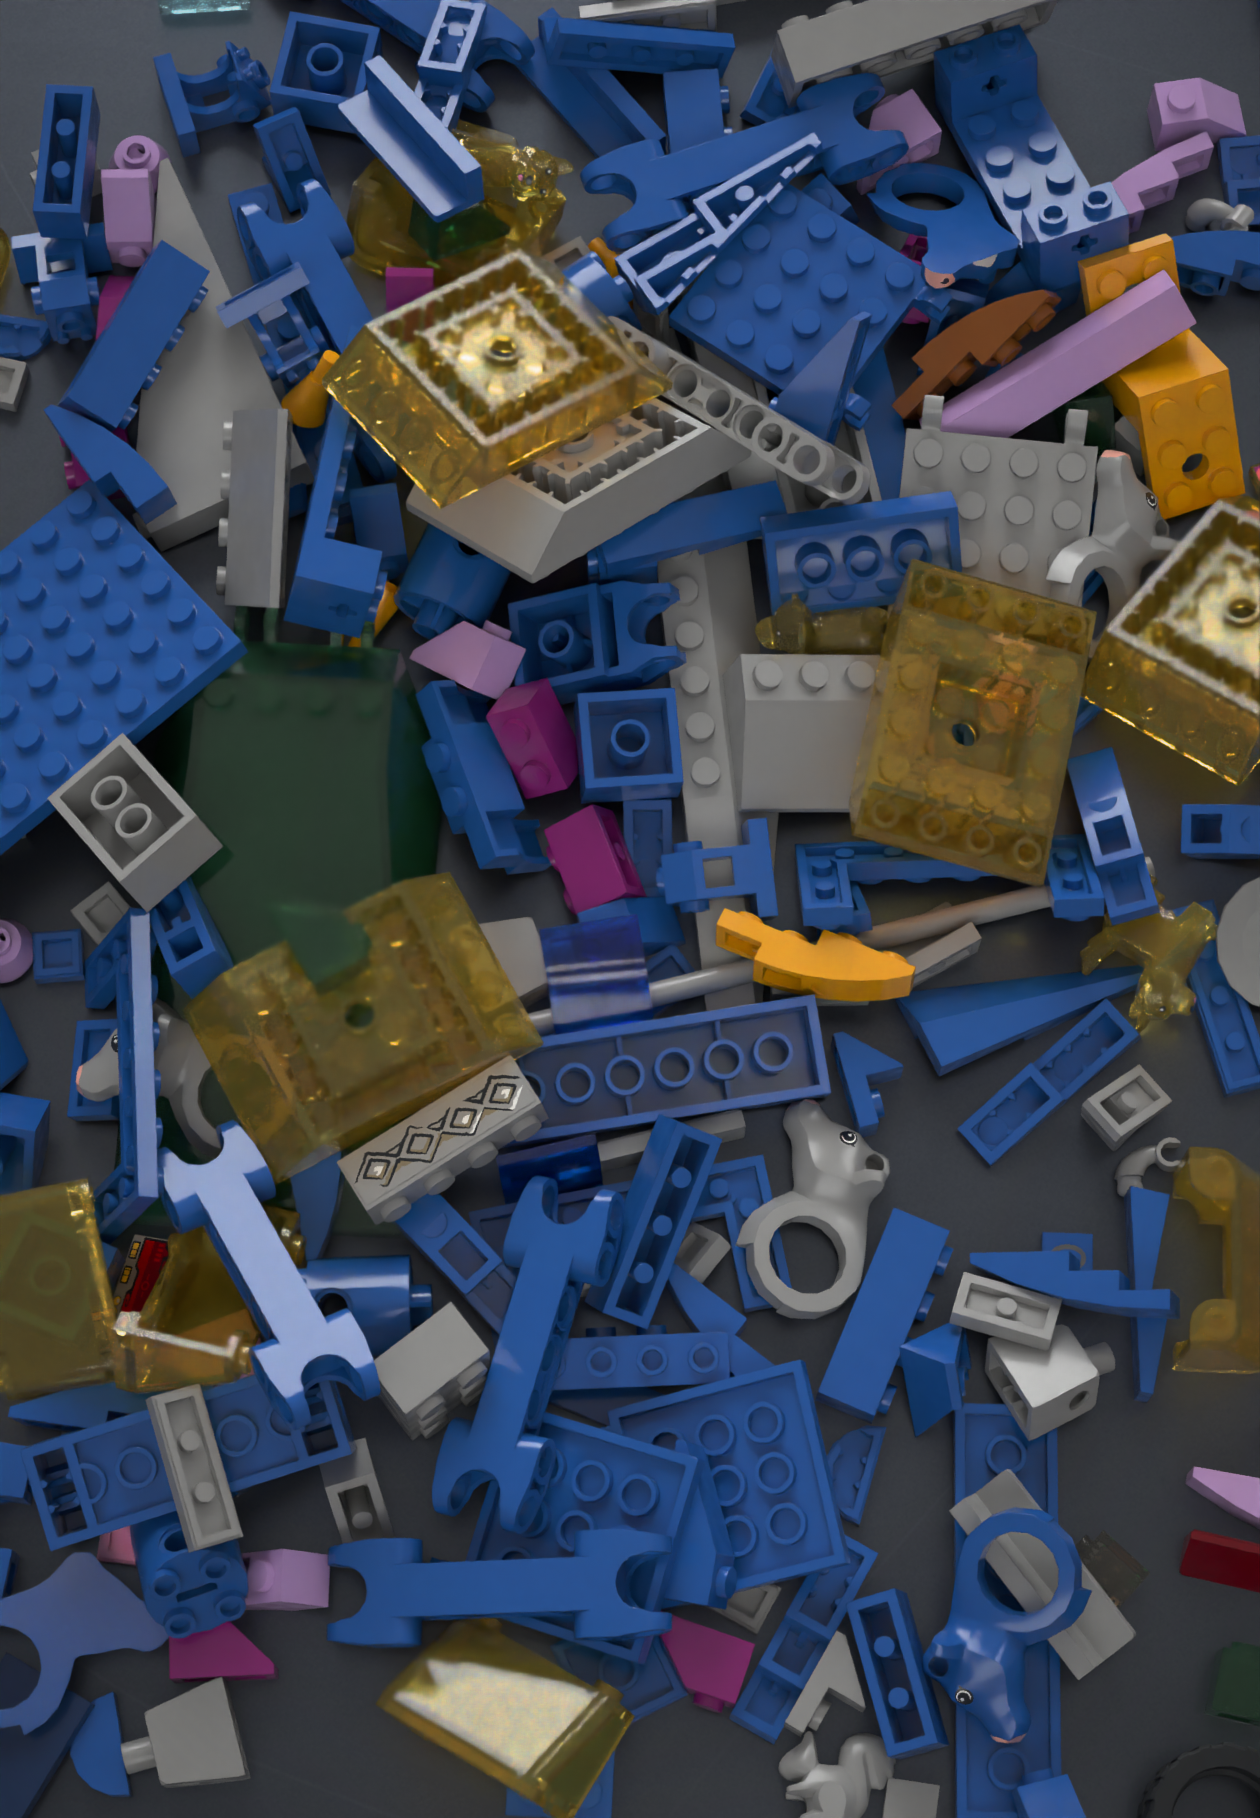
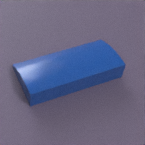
M951 491L760 517L773 621L964 594L958 506Z

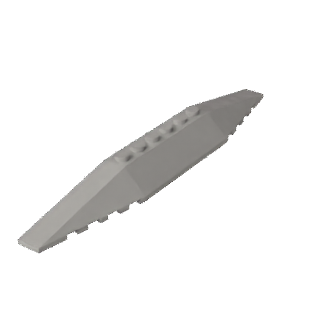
M669 328V345L682 353L674 328ZM632 377L634 387L707 425L705 421ZM722 473L673 502L726 491ZM747 541L702 555H699L698 550L658 561L657 583H671L679 589L680 600L672 604L660 615L664 646H677L680 652H686L687 663L667 673L669 688H675L684 780L680 795L686 842L702 841L703 849L743 845L741 825L749 819L767 818L774 874L779 812H738L723 674L740 654H761L759 637L757 638L758 635L755 632L757 621ZM731 859L703 862L706 888L734 886ZM749 898L709 901V911L694 913L701 970L746 959L743 956L716 946V924L724 908L736 913L740 911L751 913ZM763 921L765 925L769 926V921ZM752 982L705 994V1011L762 1003L764 984Z

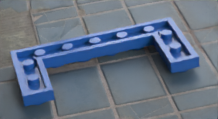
M1085 834L795 844V867L803 926H814L822 930H832L841 925H854L853 901L849 881L871 885L886 879H905L913 883H923L932 878L953 877L960 881H973L980 878V876H1003L1007 879L1018 880L1034 874H1042L1054 918L1062 917L1069 921H1084L1090 916H1104V895Z
M129 908L84 962L85 1008L105 1009L115 996L117 1000L121 1164L90 1194L91 1237L106 1244H111L161 1196L164 1187V1170L161 1166H157V1148L161 1144L163 1125L161 1118L156 1117L155 1103L161 1089V1074L158 1069H154V1052L158 1047L160 1030L158 1023L153 1022L152 1005L157 998L158 979L156 975L151 974V958L156 949L157 939L153 929L150 928L149 911L146 912L144 909Z
M763 1154L713 1164L690 1221L692 1223L724 1216L744 1313L773 1307L758 1294L747 1272L746 1248L735 1246L742 1225L751 1213L773 1199ZM632 1180L558 1194L557 1219L559 1224H569L577 1221L585 1214L589 1204L602 1189L619 1192L624 1202ZM518 1202L469 1212L471 1227L503 1260L502 1263L505 1266L503 1258L504 1241L512 1214ZM778 1228L774 1232L769 1245L770 1262L776 1276L787 1287L792 1289ZM506 1266L517 1278L520 1269ZM491 1328L494 1348L496 1349L499 1336Z

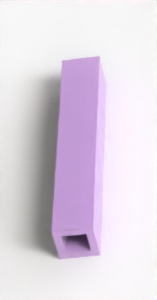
M1163 269L944 403L940 431L1009 438L1195 325L1197 322L1176 285ZM922 417L918 419L920 425L922 422Z

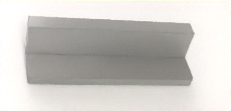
M1006 1469L976 1493L964 1498L949 1511L966 1534L969 1535L992 1514L1014 1507L1042 1509L1010 1469ZM1009 1532L1000 1535L990 1545L985 1559L1026 1612H1033L1044 1608L1052 1600L1058 1587L1059 1569L1053 1553L1043 1541L1028 1533ZM1083 1563L1082 1587L1092 1590L1084 1612L1072 1626L1047 1639L1078 1680L1095 1669L1136 1636L1135 1630Z

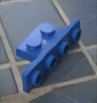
M649 1325L648 1329L636 1326V1335L616 1336V1327L586 1328V1337L567 1339L552 1391L699 1385L730 1378L728 1334L726 1332L667 1334V1325Z

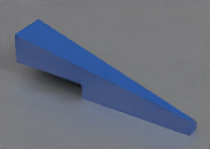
M814 132L692 201L695 210L693 214L614 258L619 276L627 282L632 290L634 300L643 312L657 316L663 312L823 149L821 141Z
M1148 963L911 991L909 996L895 998L913 1036L915 1039L919 1037L935 1071L940 1077L1021 1038H1024L1026 1041L1093 1010L1105 998L1110 1002L1156 980L1158 973Z

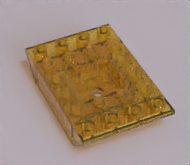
M521 248L365 324L322 378L323 387L440 509L671 390L673 382L554 264ZM497 350L499 352L504 353L511 352L513 355L509 357H499L493 354L491 351Z
M1248 495L1219 498L1105 628L1078 690L1080 697L1237 786L1244 781L1260 761V502ZM1244 606L1255 611L1252 616L1244 619L1235 618L1229 614L1234 608Z
M912 559L889 616L849 799L852 835L1029 885L1042 887L1097 612ZM954 724H965L972 729L975 736L973 745L964 746L954 739L952 734Z
M450 872L402 880L221 973L182 1009L246 1134L256 1144L264 1158L275 1185L428 1106L508 1055H511L516 1060L544 1045ZM366 1004L373 1009L374 1018L368 1026L354 1028L347 1024L345 1015L353 1005Z

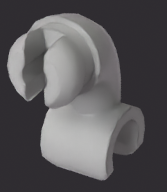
M1203 198L1195 201L1188 208L1185 223L1194 232L1205 231V227L1209 226L1214 220L1222 221L1220 224L1221 231H1248V225L1254 219V211L1246 205L1239 204L1233 208L1222 201Z
M1169 1137L1160 1141L1158 1145L1140 1147L1130 1152L1121 1160L1116 1168L1114 1179L1117 1180L1118 1184L1117 1193L1124 1197L1130 1186L1143 1188L1142 1178L1146 1169L1151 1164L1156 1163L1159 1169L1166 1172L1176 1171L1181 1167L1182 1161H1166L1162 1157L1161 1151L1165 1148H1178L1181 1142L1176 1138Z

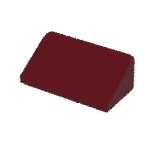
M1194 1529L1184 1537L1179 1573L1192 1578L1260 1593V1544Z

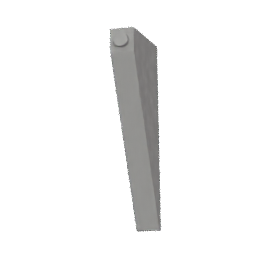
M169 158L160 161L153 248L163 240L210 272L202 284L209 289L202 303L194 313L187 309L179 323L185 327L183 335L171 352L165 348L163 349L156 361L157 364L162 366V369L149 390L146 391L141 387L136 452L152 466L166 483L177 504L146 525L137 512L132 514L140 534L145 539L152 537L161 552L219 526L220 518H228L229 499H221L220 495L222 470H231V451L223 450L224 421L233 422V411L282 409L243 320L226 329L217 313L216 306L232 298V295ZM293 431L290 488L300 483H306L307 486L314 482V476Z

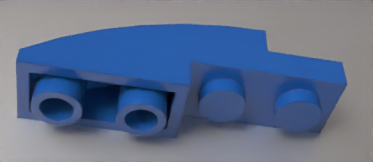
M1205 231L1170 237L1174 244L1180 286L1191 288L1193 292L1203 296L1220 295L1225 297L1230 281L1238 282L1247 289L1260 291V232Z
M1109 747L1065 760L1112 926L1160 913L1113 748Z
M427 1193L411 1203L409 1212L392 1223L425 1259L438 1269L499 1336L517 1278L502 1263L503 1260L440 1194L429 1195Z

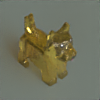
M458 119L457 127L452 129L451 133L481 165L483 185L511 187L513 189V198L519 201L545 202L553 205L566 201L562 191L556 188L558 176L565 175L574 170V166L568 160L554 157L544 149L540 151L536 146L530 147L527 145L524 150L519 149L516 138L511 135Z
M791 593V599L781 604L774 615L759 621L755 627V632L758 640L764 647L772 650H784L787 654L885 655L887 645L884 626L888 621V611L879 607H855L813 613L800 600L797 593Z
M1149 874L1158 905H1161L1165 900V896L1154 888L1158 880ZM1193 902L1178 917L1172 910L1167 912L1163 906H1160V913L1114 926L1111 924L1107 910L1103 919L1102 931L1088 940L1087 944L1089 946L1080 951V956L1083 958L1082 973L1084 975H1089L1107 956L1115 951L1144 968L1137 984L1135 1000L1128 1014L1132 1019L1138 1016L1135 1030L1139 1033L1147 1027L1151 1019L1163 1021L1172 1014L1189 1016L1194 1010L1196 994L1188 988L1185 982L1189 973L1198 962L1206 944L1216 938L1218 927L1214 923L1216 919L1212 912L1196 902Z

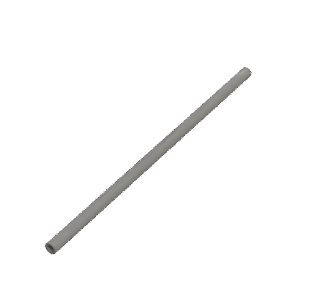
M1145 857L1151 881L1155 880L1154 866L1150 857ZM1045 883L872 926L873 930L860 932L855 937L864 946L878 951L956 931L970 922L976 926L1043 909L1051 905ZM818 940L809 943L816 945ZM746 958L490 1023L493 1041L496 1045L528 1040L756 982L753 981L754 961Z

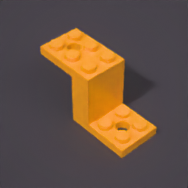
M1166 233L1077 261L1086 316L1121 296L1128 286L1142 283L1163 269L1180 292L1173 240ZM1189 328L1097 384L1098 388L1138 431L1146 486L1158 497L1161 517L1164 520L1246 493L1229 370ZM1193 454H1202V460L1197 468L1189 472L1182 471L1183 464L1188 457Z

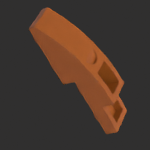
M1047 290L1022 293L991 303L950 325L912 357L913 361L924 372L891 406L903 419L918 421L922 417L925 395L942 396L953 384L959 386L975 372L977 366L974 362L976 360L982 365L996 367L998 364L1004 366L1021 351V340L1032 329L1037 332L1053 319L1056 314L1053 308L1062 299L1055 292Z

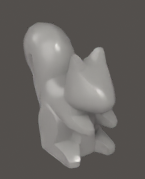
M807 1731L802 1742L782 1757L778 1770L783 1778L799 1782L788 1786L785 1793V1799L805 1802L806 1813L802 1814L799 1818H860L868 1807L871 1789H884L887 1780L893 1778L896 1759L887 1756L883 1738L871 1733H856L847 1738L840 1747L837 1765L820 1764L814 1735L811 1731Z

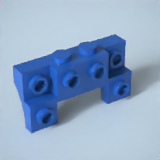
M455 680L429 682L416 694L431 739L421 749L452 833H467L480 870L504 867L507 875L545 871L552 864L548 857H544L535 834V830L540 827L539 820L513 819L525 807L508 761L486 718L489 712L486 702L491 697L476 691L462 689L456 685Z

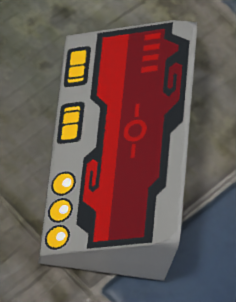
M134 1235L102 1330L151 1345L183 1251L179 1243Z

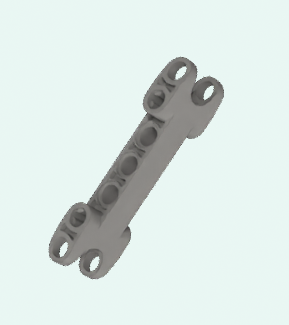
M614 316L605 317L594 328L590 345L596 356L705 421L782 472L848 505L858 502L867 493L871 475L869 469L863 463L715 375L675 348ZM617 328L618 334L615 343L610 348L605 349L606 336L611 330ZM855 470L857 474L855 485L850 491L842 493L841 484L843 478L847 473Z

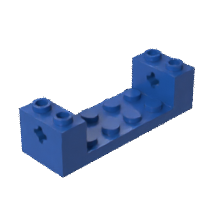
M1020 24L934 52L936 106L982 190L985 192L1003 228L1020 240L1017 253L1038 290L1053 291L1080 282L1077 261L1129 244V213L1111 181L1090 187L1037 94V54Z
M350 325L336 376L283 621L360 638L365 621L374 623L388 574L386 571L379 570L383 551L334 540L339 517L337 514L348 475L346 472L355 443L357 421L403 432L407 416H417L422 392L424 393L430 370V364L422 362L425 343Z
M255 1374L202 1391L231 1493L350 1455L357 1449L336 1381L326 1380L318 1382L308 1389L305 1399L312 1421L311 1424L297 1430H292L273 1408ZM148 1409L83 1430L79 1429L20 1450L50 1551L177 1511Z

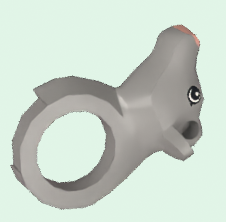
M1105 450L1096 466L1098 496L1091 536L1078 539L1063 548L1053 560L1046 580L1052 583L1049 610L1052 629L1062 647L1060 650L1069 658L1082 662H1101L1112 659L1127 647L1132 638L1137 620L1140 575L1143 566L1151 560H1167L1181 557L1184 547L1183 543L1169 538V525L1161 517L1158 497L1137 479L1130 455L1115 450ZM1093 569L1104 579L1108 589L1110 604L1105 626L1094 640L1083 628L1078 607L1080 589L1085 578Z
M156 998L152 1009L153 1022L158 1023L160 1030L158 1047L154 1052V1069H158L161 1074L159 1096L169 1099L178 1124L194 1147L201 1153L214 1159L222 1152L216 1128L205 1117L201 1105V1087L209 1071L219 1062L233 1057H247L261 1063L272 1075L277 1089L276 1106L270 1119L260 1129L248 1134L257 1148L272 1144L288 1126L292 1127L298 1113L299 1085L289 1061L280 1051L271 1044L250 1035L221 1031L191 1023L183 1019L167 1003ZM117 1029L112 1033L99 1053L79 1066L76 1073L77 1091L85 1098L95 1102H103L119 1095Z
M803 1099L791 1103L785 1111L783 1126L792 1145L793 1190L773 1198L754 1210L742 1225L735 1246L746 1248L747 1272L758 1294L777 1309L776 1313L788 1318L817 1319L836 1311L856 1291L861 1282L866 1252L868 1210L873 1199L882 1191L890 1174L889 1159L872 1150L859 1133L833 1121L815 1100ZM791 1222L808 1223L820 1228L832 1240L838 1253L839 1271L834 1284L829 1289L818 1294L800 1293L787 1287L776 1276L770 1262L769 1245L774 1232L780 1226Z

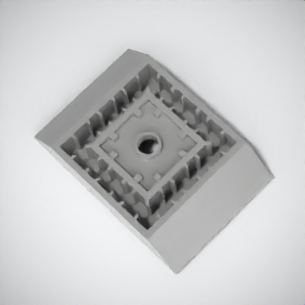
M582 360L437 440L406 501L407 510L533 584L572 560L585 555L588 551L608 539L621 534L625 529L649 515L657 513L661 508L694 491L697 487L714 477L727 472L731 467L749 458L751 450L718 430Z

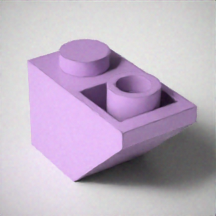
M289 1549L242 1554L248 1581L245 1610L297 1611L328 1607L330 1578L328 1555Z

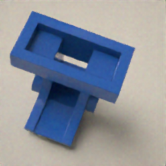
M226 41L227 54L217 60V68L195 76L177 72L171 53L153 57L158 81L183 158L201 153L197 132L236 121L241 123L252 121L260 115L262 109L272 104L266 86L270 85L269 75L259 60L253 61L250 58V53L246 47L239 49L232 42ZM226 90L229 91L230 97L227 100L205 107L202 97Z
M104 223L89 224L88 239L41 237L39 232L11 237L12 251L21 284L39 281V286L31 287L34 310L36 315H45L53 342L58 341L60 344H66L70 341L69 339L81 337L82 340L92 339L93 335H96L97 330L93 306L99 305L100 289L97 277L89 278L88 273L113 270L106 244Z
M299 262L290 265L216 306L217 313L226 329L246 318L249 319L267 351L259 356L263 366L272 381L281 378L287 388L294 384L297 385L311 371L315 370L322 354L326 350H330L317 325L308 329L289 295L310 283ZM288 312L301 336L276 349L264 324Z
M767 818L749 819L741 825L743 845L703 849L702 841L673 844L674 853L661 855L662 867L657 868L656 871L658 891L661 897L666 898V904L679 906L681 914L709 911V901L749 898L752 914L759 917L762 921H770L778 916ZM731 859L734 886L706 888L703 862Z

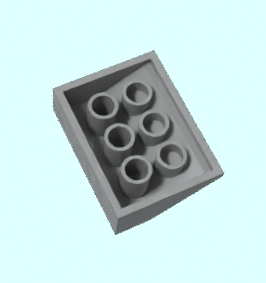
M288 409L233 411V422L224 421L223 450L231 451V470H222L220 495L221 499H229V516L219 520L218 546L227 547L226 566L217 567L216 595H225V605L284 608L293 429V416Z
M740 654L723 674L738 812H907L905 809L925 786L929 694L924 656Z

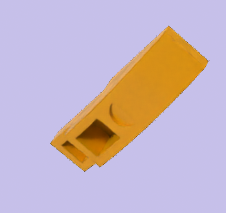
M724 908L716 924V946L754 961L753 981L778 990L802 996L815 994V998L859 1002L909 996L913 988L915 966L910 965L904 957L890 951L881 953L864 946L858 938L848 933L839 932L835 934L824 929L817 944L814 945L809 943L808 939L798 932L792 930H784L782 932L765 925L759 917L745 911L736 913Z

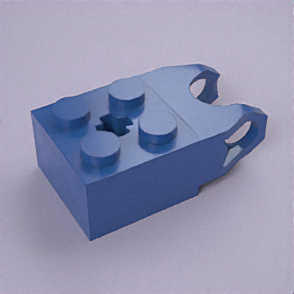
M621 580L605 585L592 583L509 603L510 631H512L511 642L526 648L515 674V686L547 678L560 705L575 702L578 693L624 691L650 685L669 671L687 663L686 652H680L677 646H657L647 644L645 640L649 622L657 614L664 612L672 604L680 600L679 589L671 583L641 584Z

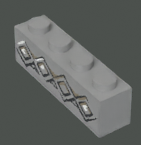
M508 1055L337 1161V1164L375 1225L383 1221L393 1222L408 1213L411 1209V1203L427 1193L429 1195H436L449 1188L455 1181L454 1177L471 1166L472 1168H479L491 1162L498 1155V1149L511 1141H523L539 1131L542 1126L541 1123L547 1120L548 1116L541 1101L512 1056Z

